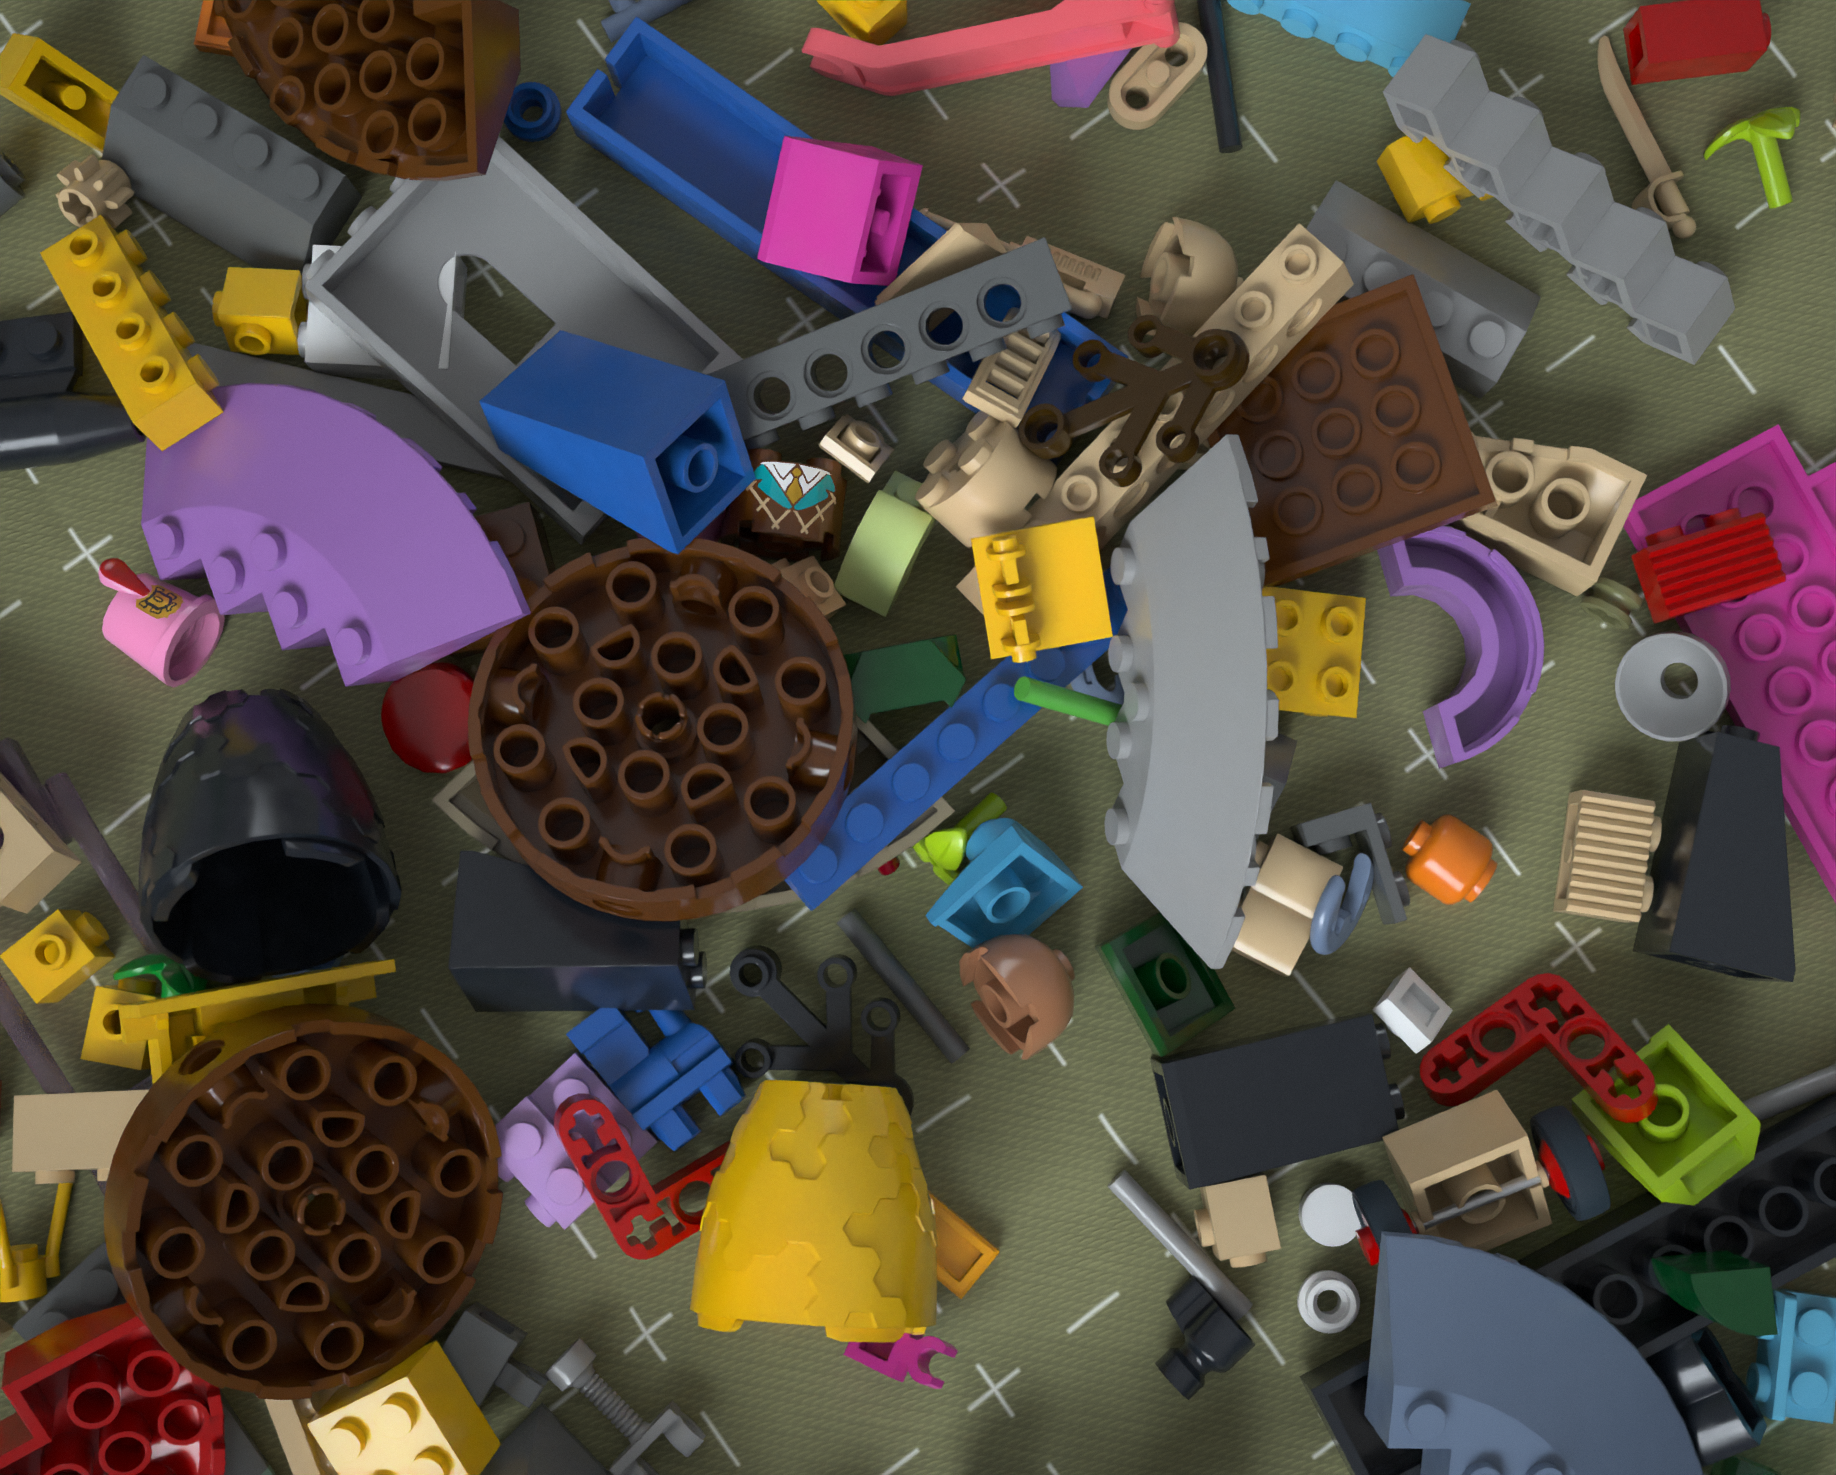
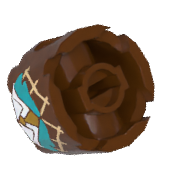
M769 449L747 450L756 479L726 507L721 528V543L734 545V539L739 540L738 549L759 558L778 561L786 558L788 562H799L808 558L809 551L821 550L820 562L830 561L839 557L843 508L847 492V480L841 477L842 464L826 458H810L806 460V464L782 461V454Z

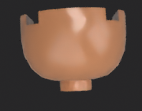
M1026 934L999 935L965 952L959 961L960 978L963 987L973 981L975 989L982 1001L976 1000L971 1003L977 1018L996 1043L1010 1055L1021 1049L1023 1050L1021 1059L1027 1060L1047 1048L1066 1029L1074 1010V989L1071 981L1074 980L1075 974L1070 961L1060 950H1051L1045 943Z

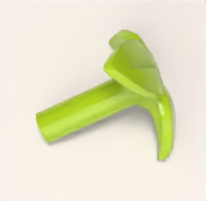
M1778 107L1759 112L1751 118L1739 119L1726 126L1715 136L1706 148L1703 156L1707 160L1716 150L1734 140L1744 139L1748 141L1753 147L1769 209L1791 203L1793 198L1777 138L1792 139L1795 127H1798L1800 124V110L1793 107Z
M990 792L953 828L935 831L927 837L925 836L912 847L920 860L930 862L934 866V874L950 885L960 874L958 867L963 861L967 843L974 830L985 821L998 819L1007 810V806L997 794Z

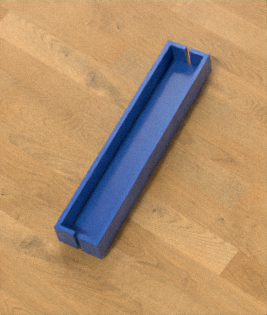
M636 16L605 58L612 81L620 89L617 95H614L608 76L597 69L566 110L576 136L840 320L877 306L874 301L877 300V296L888 286L848 283L766 263L757 259L784 136L813 138ZM915 208L912 209L896 278L947 232ZM999 285L993 288L987 296V311L997 321L1002 322L1010 308L1016 307L1020 309V295L1010 285ZM956 311L952 312L930 332L933 339L943 345L954 343L960 337L963 330V322L960 315ZM1061 314L1065 326L1056 329L1061 333V340L1026 412L1036 405L1048 403L1054 405L1063 413H1067L1110 393L1117 382L1109 379H1104L1100 382H1090L1074 368L1073 354L1081 343L1091 339L1099 340L1112 353L1125 358L1129 356L1068 314ZM886 331L878 335L874 343L901 362L905 354V345L902 338L892 331ZM968 351L946 360L950 372L928 381L977 414L980 410L962 399L981 360L973 362ZM1101 354L1093 356L1088 361L1087 368L1096 365ZM1056 430L1048 434L1045 442L1053 437ZM1078 436L1073 438L1072 445H1073V443L1075 442V440L1078 438ZM1065 454L1050 460L1057 467Z

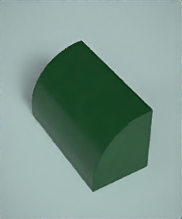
M1729 1251L1651 1257L1652 1266L1660 1285L1681 1306L1738 1333L1753 1336L1778 1334L1770 1267Z

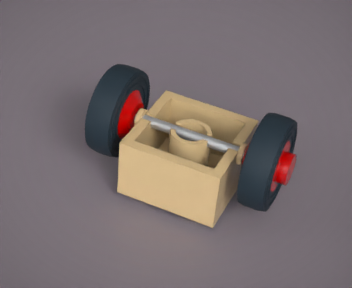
M1498 1090L1383 1136L1384 1145L1406 1210L1399 1206L1393 1193L1383 1180L1372 1181L1352 1191L1354 1208L1362 1227L1355 1230L1362 1251L1370 1266L1379 1264L1382 1231L1432 1235L1459 1241L1465 1247L1488 1251L1553 1224L1543 1188L1549 1185L1556 1191L1565 1208L1577 1221L1587 1220L1600 1215L1610 1208L1611 1202L1607 1183L1602 1172L1605 1170V1165L1597 1145L1590 1135L1584 1134L1576 1119L1564 1106L1551 1107L1537 1113L1530 1119L1532 1137L1538 1152V1160L1535 1161L1527 1133Z

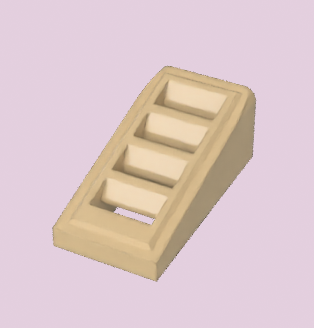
M1016 307L1010 308L1002 322L1013 319L1020 309ZM1025 328L1003 337L1008 349L981 360L962 399L1001 422L1007 421L1016 429L1061 340V333L1058 330H1053L1030 339Z

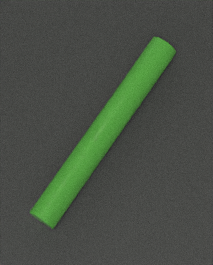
M1026 676L1019 678L1014 687V696L1019 701L1107 726L1115 722L1122 707V704Z

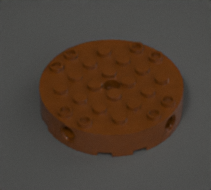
M647 538L632 539L626 541L627 546L613 549L593 557L590 552L586 553L543 579L545 585L526 600L531 613L496 630L483 654L472 688L468 715L469 751L481 788L480 792L492 816L520 856L554 888L582 904L620 917L645 921L696 919L724 912L766 893L801 866L823 841L844 804L853 777L858 733L855 702L845 659L839 647L838 639L826 617L809 596L805 597L792 583L782 577L781 571L748 552L706 539L695 538L679 554L669 552ZM664 719L680 720L672 729L660 732L659 735H655L651 731L657 723Z
M308 1003L283 1006L240 1019L212 1033L176 1060L146 1093L121 1135L110 1166L104 1198V1235L107 1255L114 1277L130 1307L160 1345L179 1364L195 1376L216 1387L223 1389L226 1386L234 1390L254 1393L259 1399L295 1400L312 1398V1392L330 1389L342 1384H346L349 1388L358 1386L382 1375L424 1346L458 1310L473 1288L477 1279L472 1274L480 1261L486 1243L493 1244L501 1213L503 1192L498 1189L497 1158L502 1157L496 1127L483 1098L462 1069L426 1041L400 1024L379 1014L344 1005ZM310 1194L315 1195L314 1199L307 1205L309 1202L307 1197Z

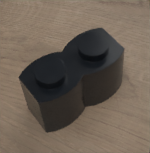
M1708 1326L1645 1358L1664 1383L1685 1421L1702 1467L1760 1445L1767 1428L1764 1417L1747 1387L1733 1372L1727 1356Z

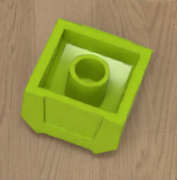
M1668 1024L1649 1038L1648 1044L1636 1053L1651 1070L1657 1087L1658 1102L1655 1110L1647 1118L1632 1123L1617 1121L1606 1114L1585 1089L1572 1098V1113L1609 1153L1661 1202L1695 1206L1754 1160L1761 1124L1757 1117ZM1616 1070L1609 1073L1614 1081L1618 1096L1626 1094L1632 1100L1640 1096L1637 1084L1629 1087L1617 1076Z

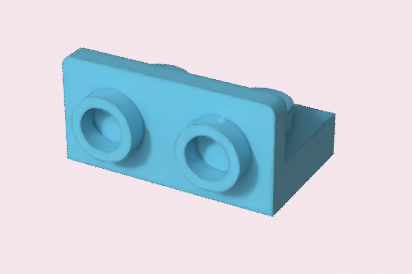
M1777 1288L1773 1290L1778 1334L1756 1336L1758 1338L1756 1363H1751L1748 1368L1746 1387L1753 1396L1762 1415L1771 1420L1784 1421L1785 1417L1833 1424L1836 1401V1296Z

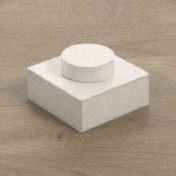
M1410 967L1392 981L1372 1009L1385 1022L1388 1029L1400 1037L1416 1054L1434 1040L1453 1011Z

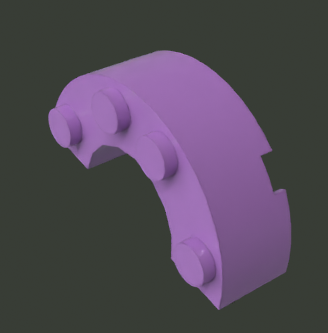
M1447 526L1438 527L1377 550L1390 596L1415 595L1437 603L1454 618L1464 638L1466 662L1459 684L1444 701L1423 711L1439 769L1484 752L1511 731L1520 720L1519 717L1526 708L1532 693L1536 692L1544 659V638L1540 614L1535 600L1521 575L1496 549L1490 550L1478 541L1465 536L1466 532Z

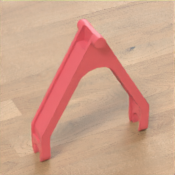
M1064 0L1051 10L881 46L829 30L811 28L803 45L802 53L814 56L809 67L825 77L878 94L896 96L1149 44L1168 48L1179 40L1180 28L1174 0Z

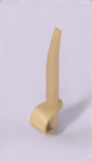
M1604 35L1599 39L1598 45L1600 80L1606 97L1650 182L1635 197L1632 202V209L1636 210L1638 207L1648 208L1665 220L1668 230L1672 228L1676 237L1680 239L1690 238L1697 226L1695 220L1686 215L1690 210L1676 185V182L1681 180L1684 174L1682 170L1671 172L1621 73L1609 38ZM1653 196H1655L1663 214L1658 210Z

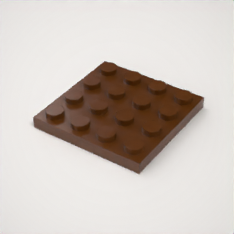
M1414 274L1335 304L1207 438L1211 449L1226 434L1239 435L1258 498V502L1253 508L1248 507L1254 537H1266L1270 558L1264 563L1265 579L1263 588L1283 585L1498 506Z

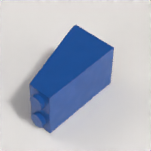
M563 330L555 334L479 401L500 451L675 554H679L756 479L725 380Z

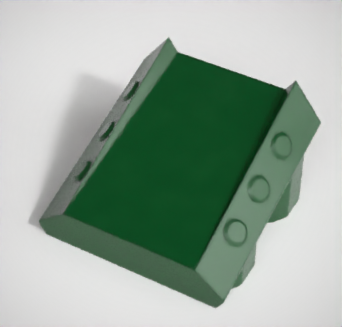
M956 634L843 655L851 680L856 716L865 724L870 714L944 700L952 708L966 681Z

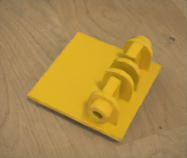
M1094 516L970 538L991 659L1012 656V662H1028L1037 658L1036 651L1113 637Z
M1279 587L1263 588L1262 596H1274L1278 648L1266 649L1267 689L1272 690L1279 699V711L1304 713L1306 716L1316 717L1337 716L1357 718L1366 598Z

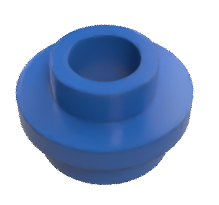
M537 82L519 84L514 88L504 123L508 130L520 140L527 142L544 140L557 130L561 122L562 109L556 94L544 84ZM537 106L543 109L542 116L537 121L528 122L523 119V114L529 107Z

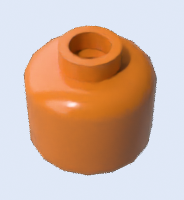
M1450 814L1439 817L1431 825L1421 820L1413 828L1401 848L1402 851L1410 855L1405 865L1407 878L1447 905H1454L1463 899L1468 902L1474 901L1489 883L1498 865L1497 862L1491 859L1493 854L1491 841Z

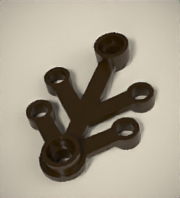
M1154 315L1140 316L1131 324L1128 330V340L1138 353L1146 358H1154L1165 353L1183 362L1159 371L1112 353L1099 340H1087L1081 343L1073 354L1074 368L1090 382H1100L1104 379H1109L1126 387L1067 413H1063L1052 404L1036 405L1029 409L1020 421V440L1036 456L1043 459L1062 456L1070 449L1074 437L1130 414L1114 445L1108 447L1099 460L1101 473L1113 485L1118 487L1129 486L1139 478L1142 472V462L1138 453L1169 397L1185 389L1188 390L1173 420L1166 422L1158 430L1156 445L1166 458L1174 463H1184L1196 454L1199 448V437L1195 429L1215 393L1233 387L1245 375L1250 362L1249 349L1238 334L1229 330L1210 329L1200 333L1195 338L1166 327ZM1157 330L1152 340L1142 343V339L1147 332ZM1101 354L1098 363L1087 368L1088 361L1093 356ZM1227 356L1220 366L1213 369L1214 363L1219 358ZM1056 430L1053 437L1045 442L1048 434ZM1185 434L1183 443L1177 448L1170 449L1171 441L1176 436ZM1123 458H1128L1126 467L1120 472L1113 473L1116 463Z

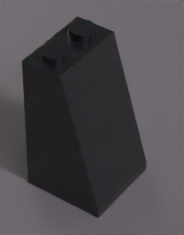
M1723 725L1721 732L1706 731L1701 734V737L1679 742L1661 821V838L1654 853L1649 875L1653 878L1654 883L1653 898L1648 911L1641 912L1633 952L1749 981L1793 982L1796 967L1780 747L1758 742L1759 732L1744 727Z
M473 850L460 851L448 968L476 1012L596 1011L599 1008H617L619 1011L695 1010L696 989H705L707 983V957L705 951H699L697 928H689L686 920L645 921L602 912L582 904L557 890L529 865Z
M1361 1012L1164 1055L1162 1057L1150 1058L1176 1178L1189 1190L1383 1141V1136L1398 1131L1397 1120L1405 1118V1110L1397 1084H1388L1383 1060L1391 1058V1050L1384 1025L1382 1023L1374 1024L1372 1014Z

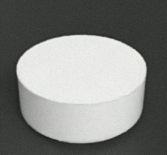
M1321 1183L1310 1188L1302 1197L1298 1212L1299 1221L1306 1234L1316 1242L1325 1246H1341L1351 1241L1356 1236L1355 1230L1361 1228L1354 1208L1352 1192L1336 1183Z

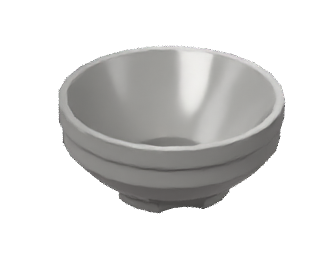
M1665 631L1647 636L1633 645L1623 656L1617 668L1615 691L1621 711L1627 720L1640 732L1667 742L1685 741L1696 738L1708 731L1721 718L1729 701L1731 682L1726 662L1718 650L1709 642L1691 633ZM1684 663L1694 669L1698 677V685L1693 694L1681 696L1668 689L1664 675L1670 664Z

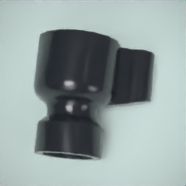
M1193 1276L1166 1300L1171 1314L1184 1335L1185 1342L1180 1348H1170L1155 1362L1168 1381L1188 1400L1205 1385V1375L1211 1371L1217 1373L1229 1371L1256 1345L1244 1329Z

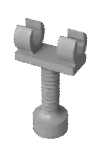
M578 1338L545 1372V1375L561 1391L569 1387L580 1389V1392L582 1394L585 1393L584 1396L586 1398L589 1397V1401L594 1402L593 1405L595 1407L598 1406L597 1409L602 1411L603 1415H607L606 1418L608 1420L611 1419V1423L615 1424L617 1429L620 1428L619 1431L621 1433L624 1432L625 1437H628L630 1444L612 1462L609 1469L613 1475H659L649 1463L639 1456L661 1433L686 1457H689L704 1442L703 1439L706 1437L704 1432L688 1415L680 1410L681 1408L673 1400L651 1423L642 1422L643 1419L641 1417L638 1418L639 1415L634 1413L632 1408L629 1409L630 1406L625 1404V1400H621L620 1395L616 1396L617 1392L612 1391V1387H608L607 1382L603 1383L604 1379L599 1378L598 1373L594 1374L593 1361L597 1355L581 1338Z

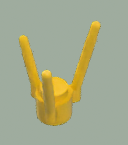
M73 1183L58 1184L45 1255H38L37 1244L10 1246L3 1205L0 1199V1302L24 1301L47 1294L46 1278L61 1275L59 1252Z

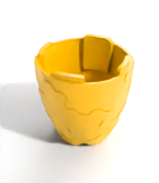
M764 1080L760 1083L747 1110L742 1114L734 1127L730 1139L731 1143L720 1170L715 1173L702 1214L699 1230L701 1231L695 1263L690 1310L697 1313L699 1327L722 1332H735L741 1328L744 1321L824 1326L826 1336L840 1342H896L902 1338L904 1333L925 1335L927 1327L936 1325V1247L938 1246L934 1204L933 1199H930L911 1127L913 1123L903 1098L899 1095L896 1088L787 1080Z

